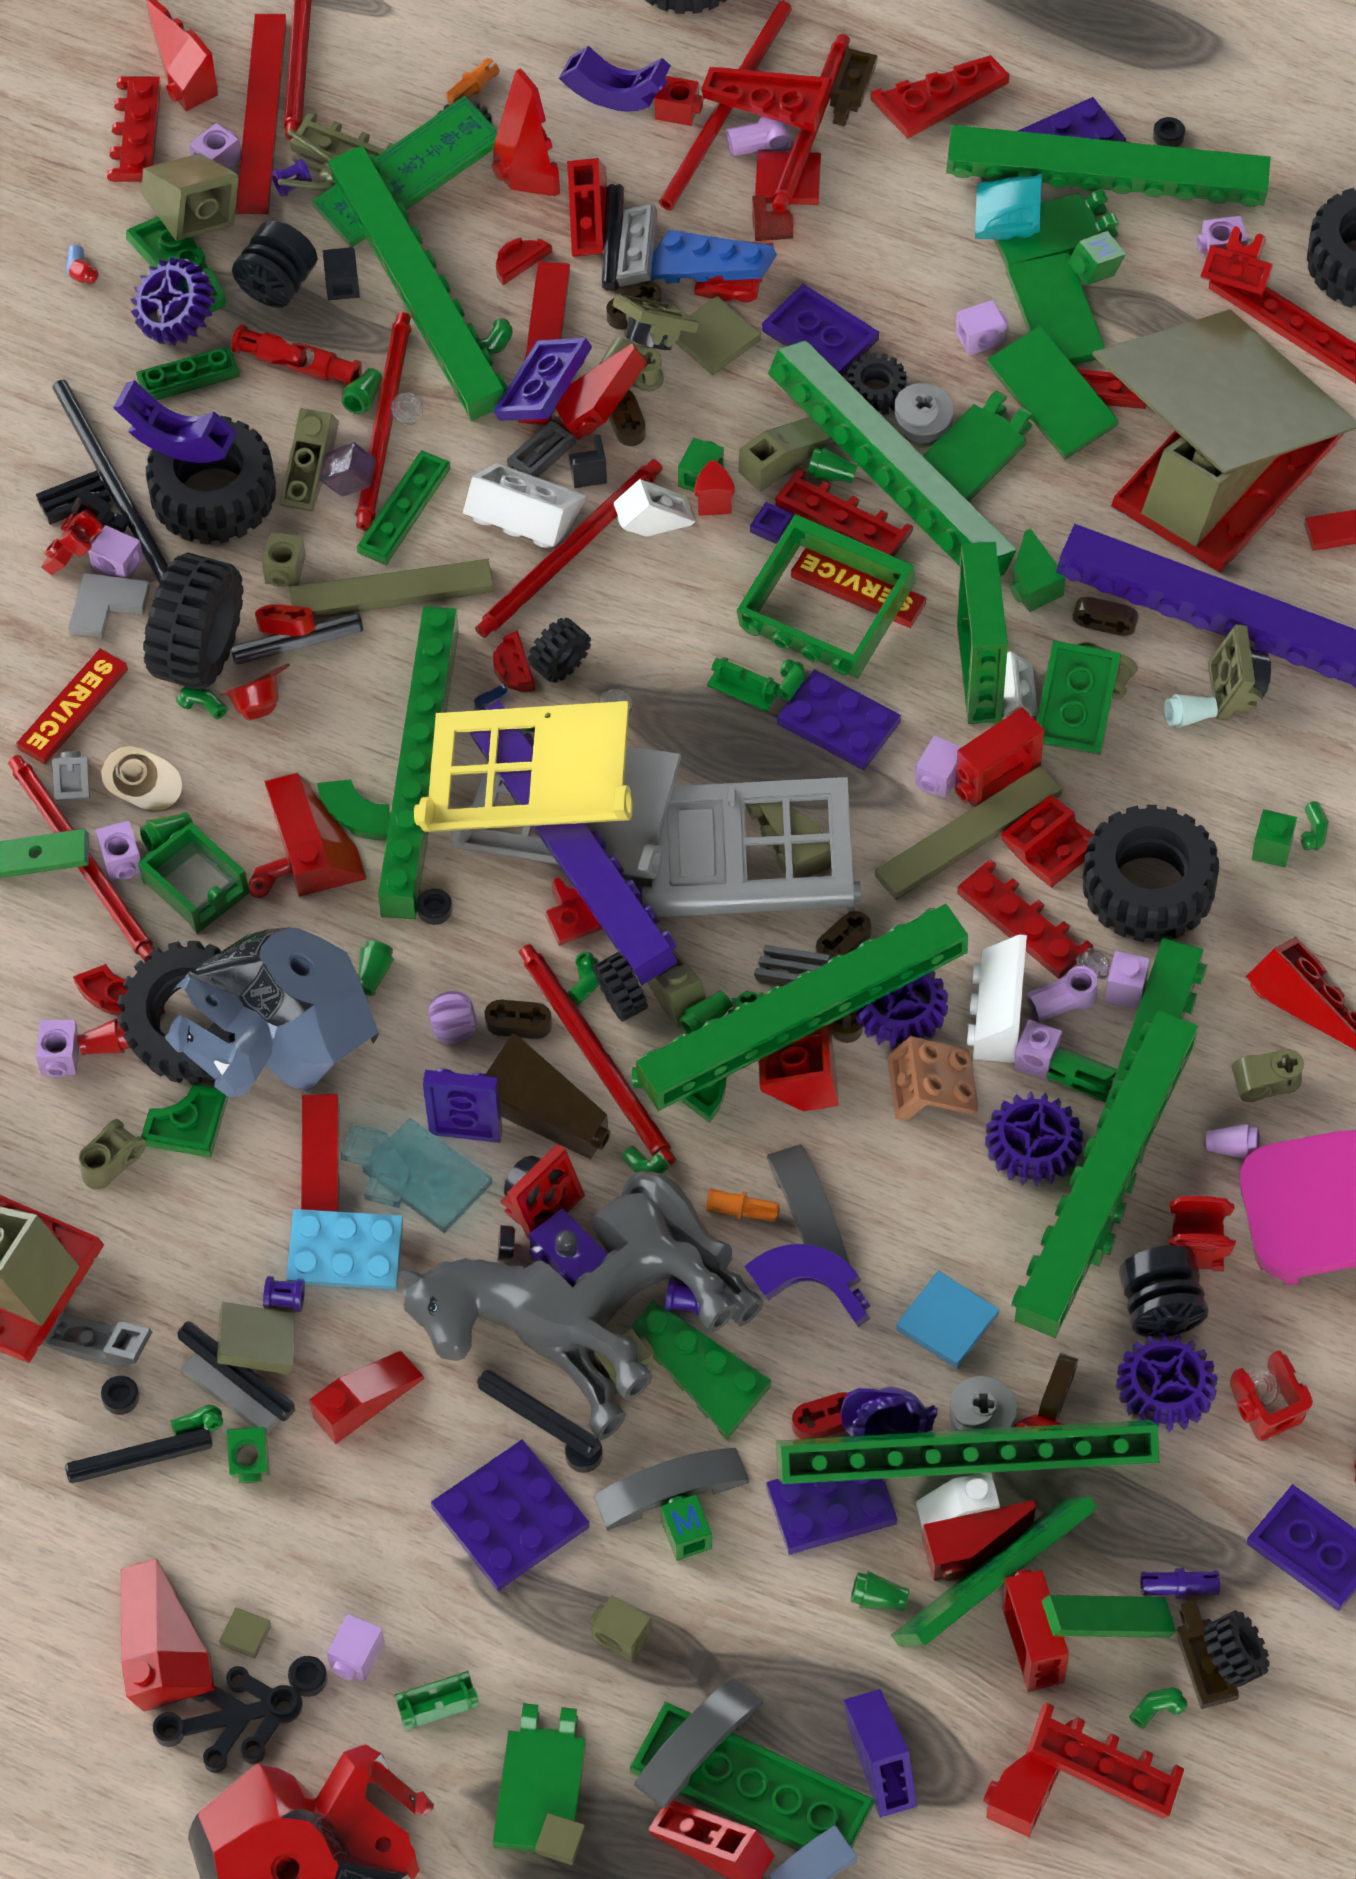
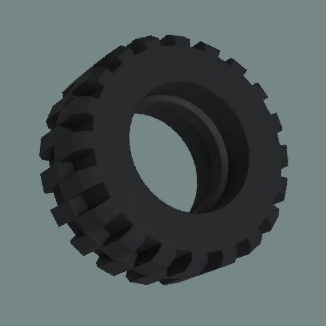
M1354 187L1344 190L1341 196L1339 194L1332 196L1327 200V204L1321 205L1318 209L1316 217L1312 221L1307 250L1308 270L1310 276L1315 278L1314 283L1321 291L1327 290L1326 295L1334 301L1339 299L1343 301L1342 304L1350 308L1353 305L1356 306V252L1351 250L1346 244L1356 240V190Z
M226 416L220 417L237 434L225 458L213 462L195 463L175 459L153 449L147 457L148 465L145 467L146 480L152 509L155 511L156 518L161 524L166 525V529L172 534L177 535L181 533L182 539L191 542L194 539H198L201 544H211V541L219 540L221 544L229 542V538L237 536L239 539L248 534L247 530L249 528L254 530L262 523V517L268 516L272 509L271 503L275 500L276 482L271 453L267 443L262 440V436L256 430L251 429L249 431V425L239 420L234 423L232 418ZM206 469H226L238 475L229 485L212 491L195 490L184 485L192 475Z
M188 552L178 555L167 566V571L163 573L159 587L155 590L154 600L149 609L148 623L144 633L146 636L143 642V650L145 651L143 658L146 668L152 676L196 690L207 688L216 681L217 675H220L224 669V663L228 660L231 647L234 645L236 630L240 623V611L243 606L242 595L244 588L241 584L243 579L233 564Z
M1147 804L1145 809H1139L1137 805L1126 808V813L1121 814L1120 811L1108 817V823L1102 822L1095 829L1094 836L1090 837L1087 844L1082 888L1084 897L1088 899L1087 905L1095 915L1099 913L1098 921L1107 928L1110 926L1115 927L1114 933L1122 937L1129 934L1134 936L1136 941L1144 942L1145 938H1153L1154 942H1161L1162 938H1166V936L1171 935L1173 939L1183 936L1185 928L1189 931L1196 928L1200 924L1201 918L1206 917L1211 910L1219 874V858L1217 857L1215 842L1212 839L1208 840L1209 832L1204 826H1195V819L1186 813L1181 816L1177 814V809L1168 806L1166 810L1157 809V805ZM1156 858L1172 865L1180 873L1182 879L1166 888L1148 889L1128 881L1119 869L1127 862L1135 859Z
M190 940L187 942V947H183L179 941L169 943V950L164 952L158 947L150 952L152 958L144 963L140 960L134 966L137 973L133 978L127 976L123 983L127 994L119 995L118 1007L123 1011V1013L118 1015L119 1026L125 1032L123 1037L136 1056L160 1077L165 1075L170 1081L181 1083L184 1078L190 1084L201 1083L202 1076H207L211 1081L215 1080L185 1053L177 1052L171 1046L160 1029V1017L167 1000L175 992L182 989L179 987L174 990L177 984L191 970L220 953L221 950L211 944H208L205 948L200 941ZM215 1022L207 1030L227 1043L235 1042V1033L224 1031Z

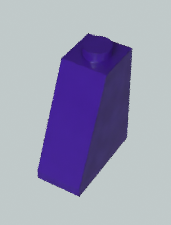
M881 1689L845 1699L844 1705L848 1728L872 1797L875 1799V1806L880 1818L917 1807L909 1751Z

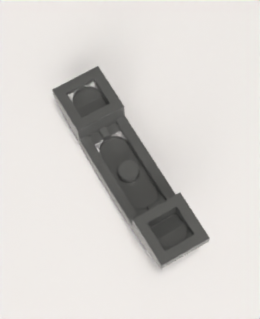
M802 1145L768 1154V1163L778 1188H782L803 1244L829 1250L849 1264L830 1204L817 1173Z
M62 1311L60 1316L56 1318L57 1321L42 1345L88 1361L112 1365H130L137 1362L153 1332L150 1328L119 1321L117 1326L65 1314Z
M723 1448L694 1453L651 1466L594 1494V1499L606 1530H610L642 1519V1512L663 1506L674 1497H689L708 1490H712L713 1495L748 1484L749 1480L737 1449Z
M731 1679L710 1695L675 1730L634 1782V1786L661 1808L665 1809L689 1784L691 1774L735 1728L738 1731L763 1705V1700L736 1679Z

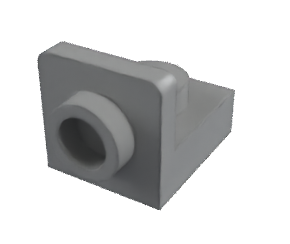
M67 751L60 753L61 758H52L54 800L90 799V760L88 757H81L80 751Z

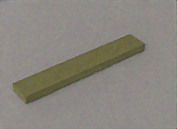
M488 558L291 586L289 591L292 606L310 608L314 618L493 593L494 588Z
M1040 765L875 870V877L897 900L1003 833L1049 795H1052L1054 798L1060 797L1062 788Z

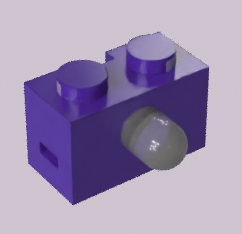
M563 1208L529 1234V1254L533 1261H543L550 1265L572 1287H574L578 1278L584 1273H592L602 1265L603 1260L608 1255Z

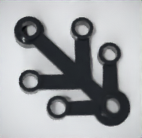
M236 1666L231 1668L226 1675L229 1689L235 1693L246 1691L259 1699V1702L245 1704L215 1686L214 1691L194 1696L192 1699L198 1702L207 1700L221 1708V1711L183 1720L176 1713L165 1712L154 1720L153 1733L160 1745L173 1747L178 1745L184 1736L226 1727L215 1744L207 1748L203 1754L206 1769L210 1772L218 1773L227 1766L226 1755L251 1720L264 1718L254 1736L245 1739L241 1745L244 1760L248 1763L256 1764L265 1757L264 1746L279 1724L290 1723L300 1715L303 1708L300 1693L295 1688L287 1685H280L272 1689L250 1676L244 1667ZM236 1675L245 1677L244 1682L241 1684H234L231 1681ZM282 1701H287L291 1704L284 1711L277 1709V1705ZM168 1728L177 1730L176 1734L169 1738L163 1736L164 1731ZM250 1746L260 1747V1751L255 1755H249L246 1752ZM218 1754L222 1756L221 1761L217 1764L208 1762L212 1755Z

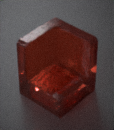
M765 195L752 196V221L755 241L793 239V214L790 210H786L784 213L767 211Z

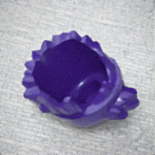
M890 1386L880 1390L858 1388L849 1392L844 1399L841 1407V1421L843 1428L852 1436L921 1433L933 1430L934 1419L938 1415V1409L934 1405L925 1407L916 1395L898 1387Z

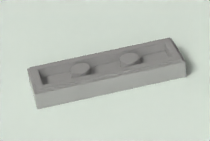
M654 204L625 209L623 212L616 277L620 286L651 280L657 209Z
M194 1353L181 1367L183 1375L252 1427H265L268 1435L280 1422V1419L198 1354Z

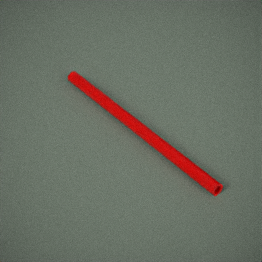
M778 2L739 69L756 71L792 11V7L788 2ZM720 103L716 105L660 198L659 204L662 208L666 210L674 208L733 107Z

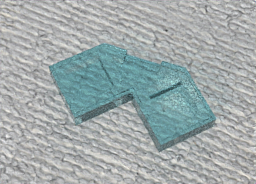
M351 1124L341 1151V1160L373 1168L364 1192L365 1200L400 1208L410 1180L409 1169L387 1132Z

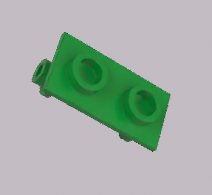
M726 657L714 660L711 670L715 672L707 683L708 687L768 712L778 696L776 690L780 686L779 683L774 682L772 677L765 678L728 662Z
M469 1671L394 1694L404 1730L479 1707L478 1696L475 1688H473Z

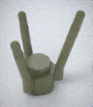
M289 129L287 131L288 135L328 161L335 158L294 130ZM297 156L291 157V161L295 163L296 160L302 159ZM303 159L307 167L319 172L318 180L323 181V183L291 179L278 180L279 185L322 190L325 192L335 185L327 162H324L323 166L306 159Z

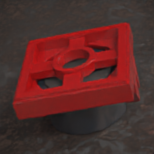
M556 1144L542 1159L531 1155L522 1158L513 1166L505 1180V1197L500 1202L507 1207L504 1210L505 1213L522 1226L527 1239H529L531 1232L563 1208L568 1213L585 1197V1193L566 1149Z

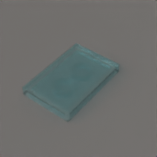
M409 1118L362 1166L364 1174L444 1234L492 1184V1178L412 1118Z

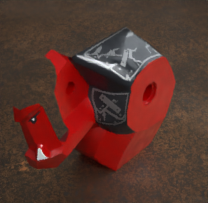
M365 1744L343 1752L316 1798L294 1775L280 1768L257 1763L197 1813L191 1824L188 1840L200 1879H403L406 1875L411 1879H415L420 1869L416 1861L415 1850L410 1843L409 1834L365 1798L368 1783H377L415 1815L423 1814L426 1816L434 1809L435 1804L424 1791L416 1793L390 1772L384 1756Z

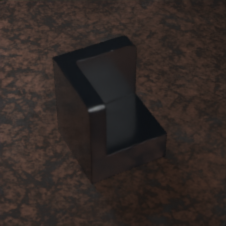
M348 247L322 250L328 301L360 298L355 249Z
M594 435V450L568 454L574 488L607 483L606 458L601 435Z

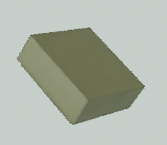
M235 1607L219 1640L220 1645L255 1659L271 1628V1622L268 1619Z
M547 1813L535 1847V1854L573 1865L585 1831V1825Z

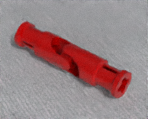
M240 324L235 329L232 337L231 350L234 353H240L241 351L255 355L257 360L274 365H285L290 370L324 381L332 379L345 383L348 386L360 377L362 373L361 361L354 360L350 362L338 358L336 353L299 342H293V345H291L281 336L268 332L260 334L248 330L246 325ZM306 350L313 352V362L308 367H303L307 363Z

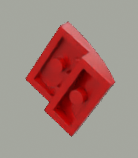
M758 151L755 203L773 204L774 193L777 190L791 152ZM809 153L791 204L819 205L821 153Z
M1049 795L1001 834V839L1030 871L1052 888L1085 861L1087 844L1090 837L1094 836V834L1076 822L1074 811L1052 795Z

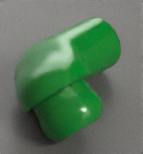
M505 318L495 320L493 323L494 327L489 336L477 341L480 349L486 348L489 354L499 353L504 350L513 333L510 322Z
M184 686L180 689L181 693L176 697V702L182 708L188 710L193 707L194 703L200 704L216 720L221 719L228 710L226 705L209 689L196 690Z
M1313 801L1305 807V813L1311 824V831H1305L1301 834V845L1305 850L1315 849L1317 851L1325 843L1329 821L1321 804Z
M635 1146L628 1147L621 1155V1159L635 1173L651 1171L663 1174L670 1167V1164L660 1154H655L649 1161Z

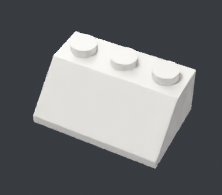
M495 463L472 476L463 514L473 517L472 520L478 524H493L503 528V532L516 537L523 535L533 539V543L540 547L551 548L566 539L585 502L586 495Z
M1017 935L983 949L981 963H974L972 984L979 985V994L971 993L970 1015H977L976 1025L969 1024L967 1045L974 1046L973 1060L1015 1062L1027 935Z

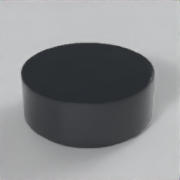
M1165 117L1155 123L1153 140L1157 145L1178 147L1183 143L1185 126L1180 120L1173 117Z
M441 889L424 891L417 899L418 916L423 922L431 925H438L447 921L452 914V901L448 893Z
M500 1225L497 1262H511L513 1260L515 1228L513 1226Z
M114 1376L108 1379L102 1386L101 1398L106 1410L112 1414L123 1415L135 1409L139 1402V1391L136 1383L127 1376Z
M566 1444L565 1457L567 1464L577 1472L586 1473L595 1470L602 1462V1444L599 1451L592 1458H587Z
M302 1656L296 1659L288 1670L289 1684L303 1697L319 1694L327 1684L325 1665L320 1659L313 1656Z

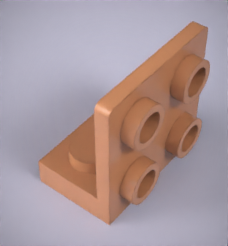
M910 1036L887 1056L895 1119L908 1121L926 1105L968 1114H974L978 1111L971 1054L968 1049Z

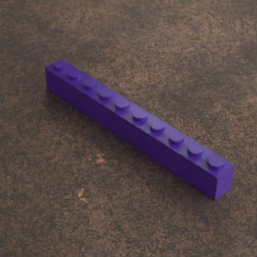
M1074 523L1062 550L1056 573L1064 575V577L1071 581H1079L1095 587L1100 592L1116 595L1134 605L1145 606L1160 612L1166 617L1177 618L1192 624L1198 629H1206L1225 638L1236 624L1247 626L1248 637L1255 643L1257 650L1266 651L1267 654L1285 659L1293 665L1304 666L1319 672L1325 677L1341 680L1356 688V629Z
M498 700L483 710L505 708ZM520 729L499 730L497 764L532 762L534 739L531 734L527 732L523 735ZM491 730L469 732L473 741L489 762ZM532 770L496 772L517 805H529ZM588 823L532 826L617 951L625 958L641 986L678 963L672 951L677 946L666 929L662 932L658 930L655 925L659 922L656 914L649 904L644 907L640 904L638 899L642 896L631 879L626 882L620 875L624 872L623 867L614 854L609 857L606 855L603 849L607 845L597 829L590 832L586 826Z

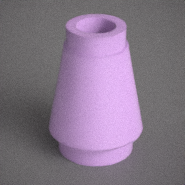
M1250 1124L1207 1130L1206 1133L1207 1152L1245 1159L1255 1149L1259 1148V1128L1250 1127Z

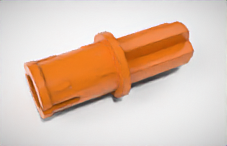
M486 58L473 71L465 72L462 75V80L446 92L445 96L448 103L452 105L453 101H457L463 96L468 99L473 94L482 92L483 86L499 74L498 65L495 63L489 69L488 66L493 63V60Z
M710 1188L706 1202V1211L736 1216L737 1220L740 1221L743 1217L776 1222L779 1217L780 1204L747 1197V1192L737 1194Z

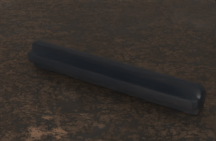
M621 184L608 185L606 193L602 288L606 291H615L619 288L616 277L624 204V187Z
M353 613L316 623L314 631L306 635L286 636L274 634L236 644L231 647L232 658L235 664L239 665L360 633L363 631L362 620L358 613Z
M187 1321L179 1328L177 1334L178 1339L274 1416L281 1421H286L295 1412L294 1402L250 1368L217 1363L218 1342L193 1322Z
M485 1370L478 1377L477 1384L481 1391L582 1455L592 1458L599 1451L601 1444L598 1437L493 1371Z
M203 1428L68 1462L65 1465V1471L69 1483L73 1484L211 1449L213 1442L210 1431Z

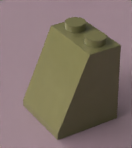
M196 154L143 168L141 193L174 239L178 241L233 226L239 177L235 172L202 154Z

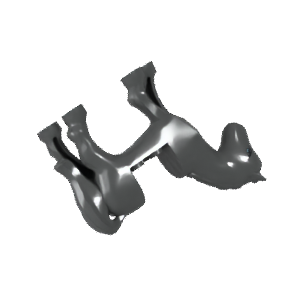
M651 1171L637 1172L630 1176L622 1190L621 1196L601 1208L592 1217L593 1229L609 1254L603 1260L602 1265L592 1273L586 1272L580 1276L574 1287L543 1261H536L525 1268L524 1266L509 1267L503 1262L464 1258L453 1262H441L434 1269H430L423 1274L410 1270L401 1271L400 1276L402 1280L409 1285V1288L401 1291V1294L406 1296L404 1310L420 1326L424 1327L436 1354L446 1360L459 1361L465 1359L472 1346V1328L477 1316L513 1331L526 1346L555 1362L575 1381L591 1406L588 1426L600 1440L608 1438L622 1425L626 1414L613 1401L615 1384L610 1378L604 1376L596 1369L589 1358L588 1348L602 1354L614 1366L617 1373L616 1389L626 1401L635 1399L651 1383L653 1375L645 1365L638 1362L637 1344L631 1337L619 1335L604 1327L614 1314L636 1293L653 1283L665 1279L682 1280L693 1292L700 1306L699 1320L710 1332L719 1330L731 1318L739 1326L747 1324L759 1313L764 1303L757 1293L749 1290L740 1275L727 1270L732 1260L731 1246L709 1234L700 1221L692 1202L679 1185L666 1175Z

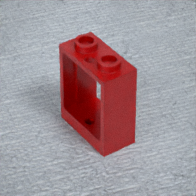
M1023 707L957 750L955 791L962 801L969 802L973 807H976L1041 765L1044 729Z
M1029 1569L1019 1570L1014 1573V1576L1005 1578L1002 1611L1027 1692L1065 1683L1069 1657L1064 1636H1053L1042 1600L1049 1596L1050 1592L1043 1570L1033 1572Z

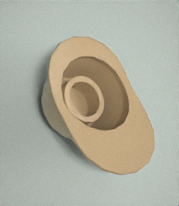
M131 745L119 747L110 752L103 762L101 775L102 782L107 790L140 808L150 811L164 810L172 806L180 797L182 780L177 768L168 760L148 750Z

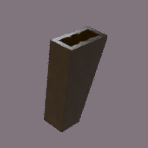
M512 1033L486 1072L490 1077L498 1079L501 1117L591 1160L597 1149L602 1150L609 1140L611 1131L608 1130L607 1114L525 1041Z

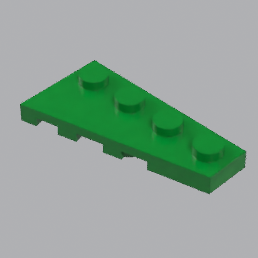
M158 216L126 230V240L150 266L158 268L159 260L168 262L170 257L179 260L182 258L188 259L193 264L203 268L204 273L209 275L211 279L210 285L216 290L211 295L216 304L210 306L208 310L212 313L225 307L226 296L212 269L208 268L205 262V255L202 249L197 247L194 236L176 241ZM185 280V287L187 288V293H189V285L187 280Z

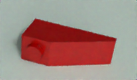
M599 158L567 161L572 256L603 254L607 193L606 166Z
M633 344L625 347L571 383L555 408L565 427L576 436L577 440L592 434L598 427L606 423L647 364L646 359Z
M400 1350L339 1377L310 1398L313 1419L331 1440L337 1444L424 1380V1376Z
M1034 1500L923 1524L922 1541L933 1580L955 1581L970 1573L1034 1522L1036 1511Z
M1070 1720L1065 1725L1071 1727L1073 1720ZM1025 1754L1003 1771L999 1782L992 1780L983 1799V1802L988 1804L986 1818L1030 1837L1061 1770Z
M674 1800L665 1809L661 1808L648 1828V1832L654 1837L729 1879H761L775 1857L774 1853L755 1829Z

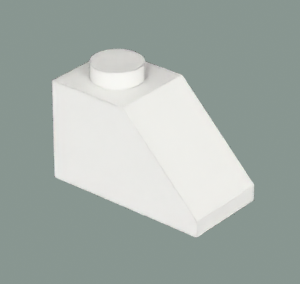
M641 479L614 502L618 514V522L621 527L628 532L645 537L691 526L695 523L685 495Z
M988 1472L953 1478L917 1500L916 1508L923 1531V1524L1000 1508L992 1474Z

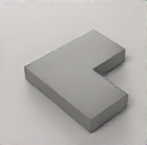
M83 573L68 627L69 633L71 635L103 638L110 611L143 615L150 591L149 581Z

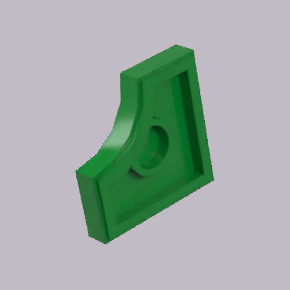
M193 1084L187 1096L177 1104L166 1108H149L141 1137L146 1141L147 1147L211 1158L229 1097L217 1088Z

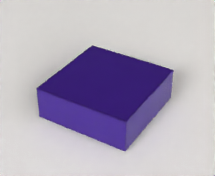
M765 502L750 525V533L777 544L795 514Z

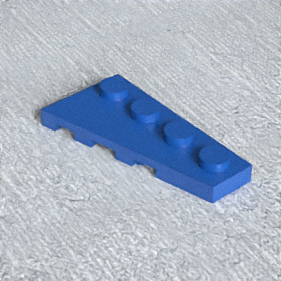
M668 230L653 252L650 282L664 279L666 284L679 283L680 278H694L696 282H706L715 276H722L724 280L761 279L776 258L777 253L774 247L770 245Z

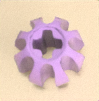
M447 991L431 1001L429 1018L433 1034L438 1041L446 1044H460L475 1034L477 1028L476 1015L472 1000L468 995L458 991Z

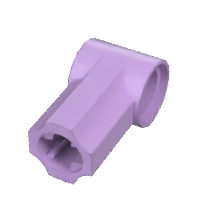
M761 117L758 123L726 129L728 148L733 157L761 150L788 151L793 145L788 125L766 117Z
M1077 966L1069 970L1066 977L1026 993V999L1035 1020L1041 1023L1072 1009L1086 1010L1091 1008L1097 999L1098 979L1096 973L1089 967ZM1083 985L1088 987L1089 989L1085 991H1078L1074 989V987Z

